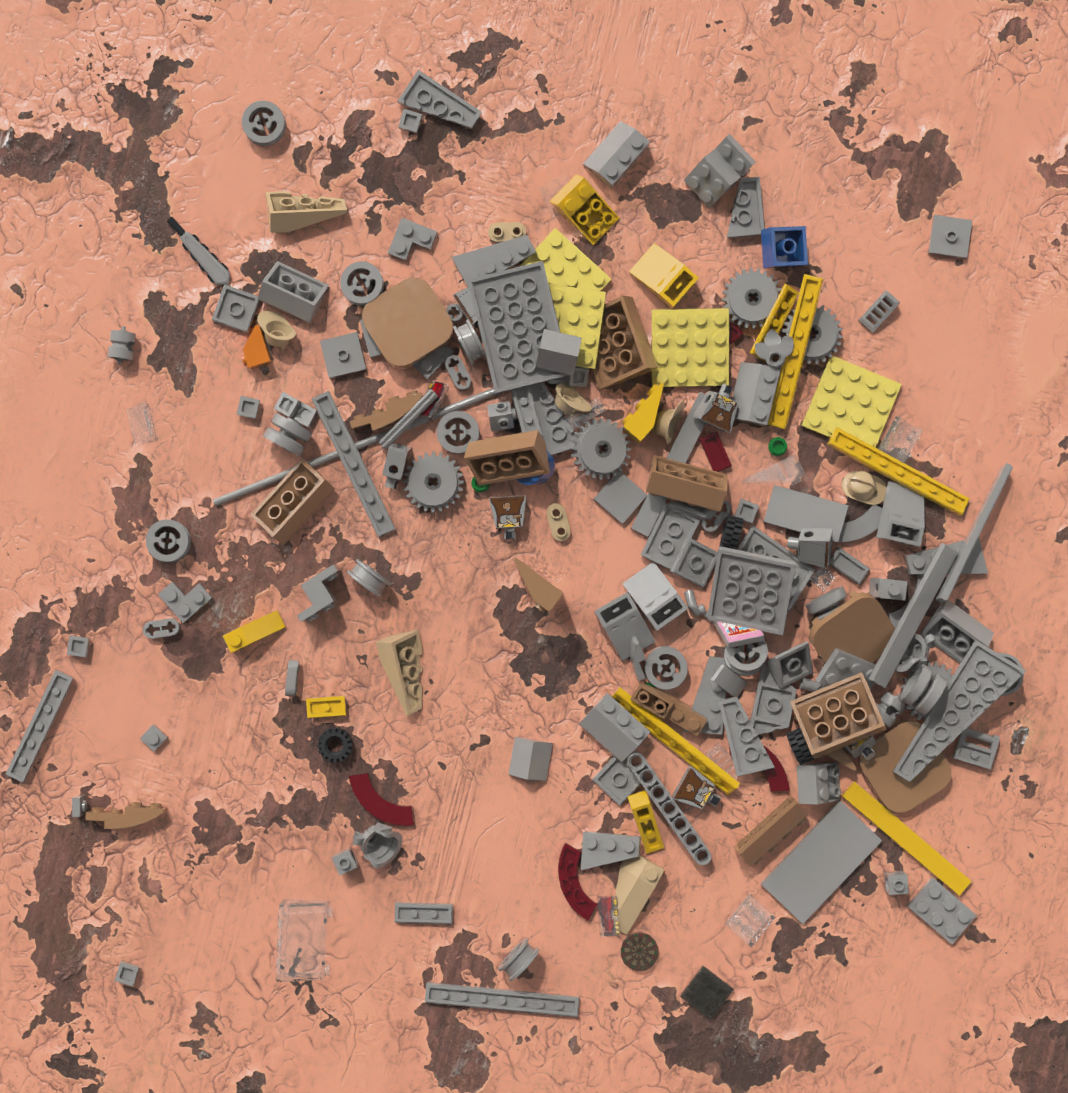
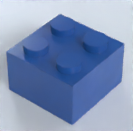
M806 226L770 227L761 230L763 269L808 265Z

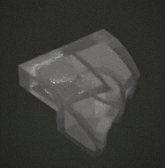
M599 398L589 402L592 407L590 412L577 410L573 415L565 417L573 430L606 411Z

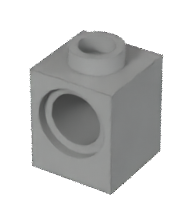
M351 847L332 856L339 875L353 870L359 865Z
M904 871L884 872L885 891L889 895L909 894L908 876Z

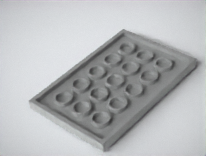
M543 261L468 279L495 393L568 375L535 367L543 330L546 329L560 333Z

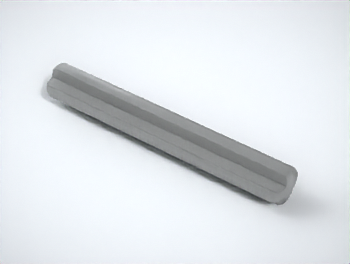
M429 390L379 441L380 445L385 449L388 448L430 406L438 395L433 390Z

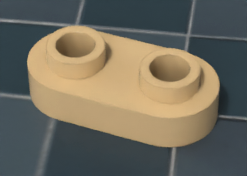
M519 222L494 223L489 227L488 235L491 241L501 243L525 236L526 228ZM500 229L501 234L495 235L494 231ZM519 229L520 234L515 235L513 230Z
M554 503L547 509L549 526L553 538L558 541H564L568 539L571 533L565 508L561 504ZM555 509L560 511V515L557 517L552 514ZM559 528H563L565 530V533L563 535H559L557 533V530Z

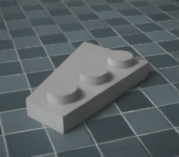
M760 177L740 179L726 238L761 235V230L765 229Z
M584 831L581 870L640 856L641 836Z

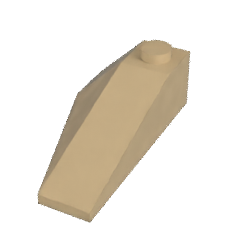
M287 191L265 192L270 233L291 232L347 213L344 199L324 196L315 199L309 197V194H302V197L293 196L291 192Z
M419 630L390 635L377 641L376 645L380 661L405 714L410 715L422 709V685L420 684L422 666H420V655H423V648Z
M642 855L622 861L615 894L617 906L613 905L612 909L614 928L616 926L615 921H618L619 929L617 930L626 935L628 934L664 872L663 866ZM614 909L618 910V916L614 915Z

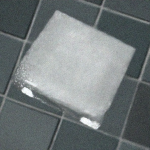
M819 567L809 581L822 592H825L836 577L826 568Z

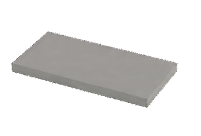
M839 800L761 882V885L804 924L882 840Z

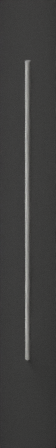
M491 388L431 412L428 417H418L405 431L502 392L495 393L494 388ZM391 429L356 442L357 449L359 450L379 442ZM333 451L307 463L314 468L339 458L337 451ZM292 468L213 499L214 505H221L279 482Z

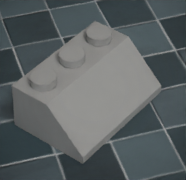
M620 121L583 165L612 189L646 151L650 141L635 128Z
M277 261L262 281L258 299L310 323L317 313L329 285Z
M740 363L732 400L738 403L734 420L762 427L767 425L781 369L762 364Z
M947 600L936 610L920 634L923 637L932 634L937 647L961 663L975 640L989 647L994 632Z
M608 693L600 698L579 723L582 728L620 762H623L650 733L646 727Z

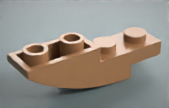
M416 390L406 393L407 397L399 398V396L389 398V402L385 403L386 411L377 409L372 411V415L366 417L364 414L354 416V420L350 421L352 429L355 430L371 425L372 431L375 432L398 422L423 397L422 392L418 393Z
M643 683L639 684L630 699L659 717L669 719L698 736L707 722V718L691 709L690 705Z
M131 802V805L125 807V812L120 808L104 811L102 807H92V810L86 812L85 820L105 821L104 829L128 828L146 823L167 811V807H162L161 803H150V806H144L142 802Z

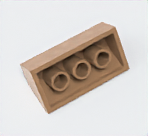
M539 430L469 442L464 456V460L479 485L544 475L550 472L546 443Z
M653 455L646 492L653 496H664L672 501L679 500L691 506L698 505L710 511L716 510L721 512L727 494V474Z
M301 459L252 512L251 516L273 538L284 545L335 488L304 459Z
M789 796L733 847L750 866L753 864L756 866L763 860V855L767 851L770 853L778 846V841L782 838L783 840L788 838L792 833L791 830L796 825L798 827L806 821L805 817L808 814L794 798Z

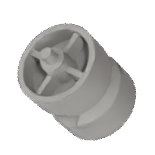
M122 326L120 331L111 330L110 342H112V345L108 348L107 357L116 359L118 365H121V361L124 360L132 361L134 350L131 349V346L135 344L136 334L127 332L125 326Z
M886 691L880 699L881 704L876 705L884 724L890 728L896 721L895 716L901 715L906 705L900 701V694L893 696Z

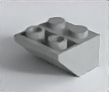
M838 762L797 765L799 804L818 805L840 800L841 789Z

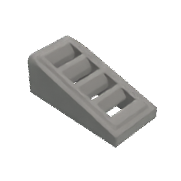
M885 290L858 321L873 333L900 302ZM883 298H885L890 304H892V306L890 307L889 305H887L883 301ZM880 304L886 310V313H884L879 307H877V305ZM873 310L881 316L880 319L872 313ZM866 317L872 318L876 324L873 325Z

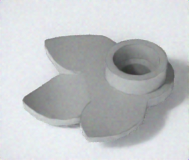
M771 329L766 334L764 343L755 344L756 354L760 358L765 359L770 367L779 368L784 364L785 357L792 353L793 338L786 337L781 339L780 335ZM778 355L779 360L776 362L772 361V356Z

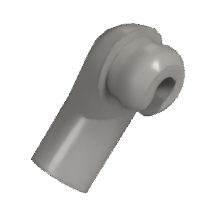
M685 591L684 595L687 606L695 616L704 615L706 613L703 604L697 606L694 591Z

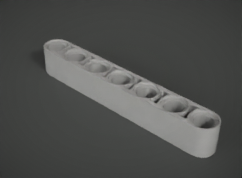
M633 751L627 757L629 767L693 859L699 865L708 864L711 860L709 849L644 756L638 751ZM639 756L641 762L639 765H632L631 759ZM645 772L652 773V778L649 781L642 780V775ZM656 788L663 789V793L659 797L653 795V791ZM668 803L674 805L671 812L664 811V807ZM679 819L685 821L684 826L681 828L675 827V822ZM689 835L696 836L693 843L689 844L686 842V838ZM706 851V857L698 859V852Z

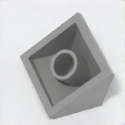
M544 329L535 367L573 375L582 338Z
M806 641L766 662L780 689L813 673L809 642Z
M515 736L509 775L527 780L546 781L553 743Z

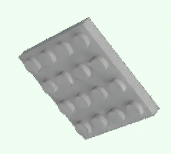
M720 546L717 554L707 619L783 635L796 562Z

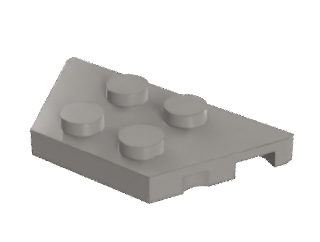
M766 665L760 670L750 722L757 735L789 727L793 710L790 701L795 700L797 690L790 684L780 689L769 667Z

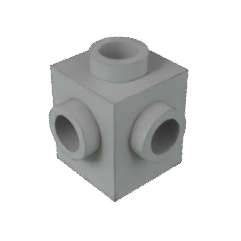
M510 401L487 405L491 432L514 428L513 420H517L515 408L511 409Z

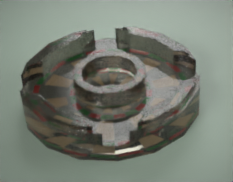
M634 932L628 935L620 947L621 958L624 964L635 971H645L651 968L659 956L655 939L644 932Z

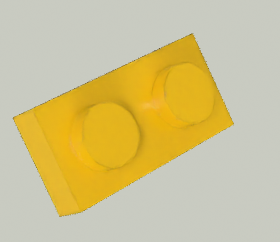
M345 696L306 698L307 718L346 715Z

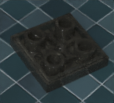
M702 965L680 994V997L711 1020L734 988Z

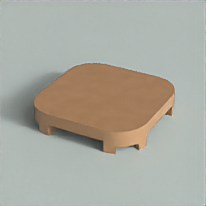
M408 278L378 295L374 300L368 302L362 311V321L366 330L386 362L396 368H405V370L411 368L414 363L442 346H447L453 336V323L430 285L420 278Z
M851 592L849 594L851 599L822 620L816 617L811 622L813 626L810 630V635L807 636L825 664L835 648L871 663L881 657L895 631V627L880 603L869 592Z
M902 721L875 739L876 744L871 748L876 754L870 760H866L862 754L859 756L858 765L860 770L866 776L880 798L881 803L896 813H904L913 809L943 790L951 779L952 770L942 752L910 782L893 772L922 725L916 721Z

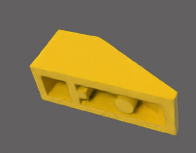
M276 610L223 635V638L230 652L233 653L286 626L279 611Z
M646 790L627 796L646 854L663 849L662 838Z

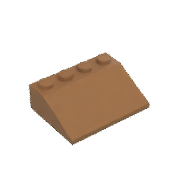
M621 296L605 304L596 369H593L599 389L633 379L658 368L633 297Z
M515 558L514 562L533 600L536 602L534 606L543 613L546 610L550 612L564 593L518 558Z
M862 672L790 701L814 759L887 730Z

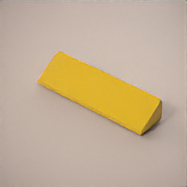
M784 284L750 351L755 358L765 361V359L760 358L756 354L755 344L764 343L765 336L771 329L779 334L799 294L798 291L787 284Z

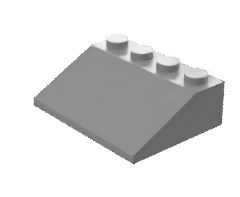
M753 525L736 549L796 562L788 607L789 612L815 569L807 563L799 561L796 555Z

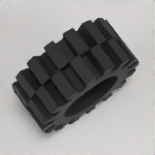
M727 516L720 539L721 547L737 549L743 526V518Z
M340 727L326 730L318 739L317 748L319 749V754L328 762L337 763L345 760L353 749L351 735L345 729H340ZM331 738H339L342 741L343 747L341 751L332 752L328 748V742Z
M801 728L788 732L789 744L799 764L802 765L814 760Z

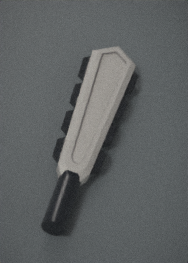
M170 217L167 222L180 236L184 249L191 252L190 256L194 261L199 262L198 266L200 269L208 273L207 277L212 283H216V285H228L230 278L229 268L224 263H219L218 257L214 253H209V248L204 243L200 244L199 238L195 234L191 235L189 232H186L173 217Z

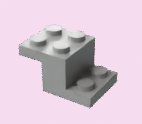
M729 134L697 164L684 181L710 208L745 175L756 161Z
M333 564L301 585L313 604L297 615L301 622H312L319 617V612H327L335 607L334 603L338 600L325 581L332 582L339 577L338 573L341 570L337 564Z

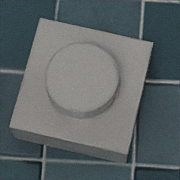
M403 109L398 128L417 134L422 114Z
M240 396L237 415L257 419L260 400Z
M741 498L734 516L753 523L759 505Z
M70 635L67 655L87 657L90 638Z
M153 724L140 739L152 751H156L168 736Z
M84 795L72 797V817L83 816L84 812L87 811V801L84 800Z
M121 961L114 981L134 986L140 966Z

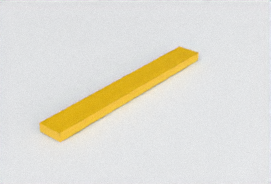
M804 274L789 337L793 338V350L791 354L785 357V362L781 366L767 425L786 429L824 281L823 278Z
M836 427L827 444L828 446L956 515H963L970 498Z
M621 687L613 693L611 697L646 727L652 735L723 792L730 795L740 785L738 781L651 711L630 700L632 696Z
M855 781L841 795L959 896L972 882Z

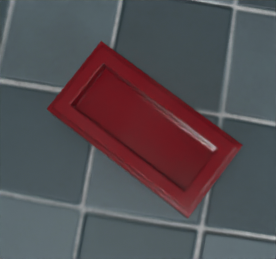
M717 431L699 439L713 471L720 472L732 466Z

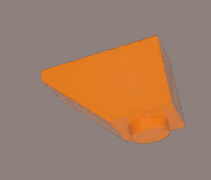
M259 324L255 325L243 348L244 355H241L244 366H248L250 370L273 363L263 330Z

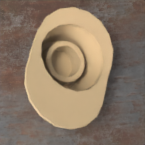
M263 311L258 315L257 322L264 331L265 341L279 350H284L290 340L296 336V331L277 312Z
M565 383L556 385L555 405L565 415H573L577 410L583 412H590L592 410L591 405L574 387L568 386Z
M681 401L676 409H664L656 415L652 432L665 438L667 444H670L675 428L684 410L685 401Z
M866 471L849 472L842 481V489L849 498L870 505L880 504L885 499L886 484L879 477Z

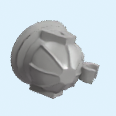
M915 634L895 670L905 672L910 669L913 672L920 665H927V659L930 654L929 648L937 646L933 635L929 634L923 638L921 635Z
M381 823L371 826L363 834L355 831L353 836V844L361 847L364 858L370 861L376 869L389 864L396 857L402 845V835L392 831V827Z

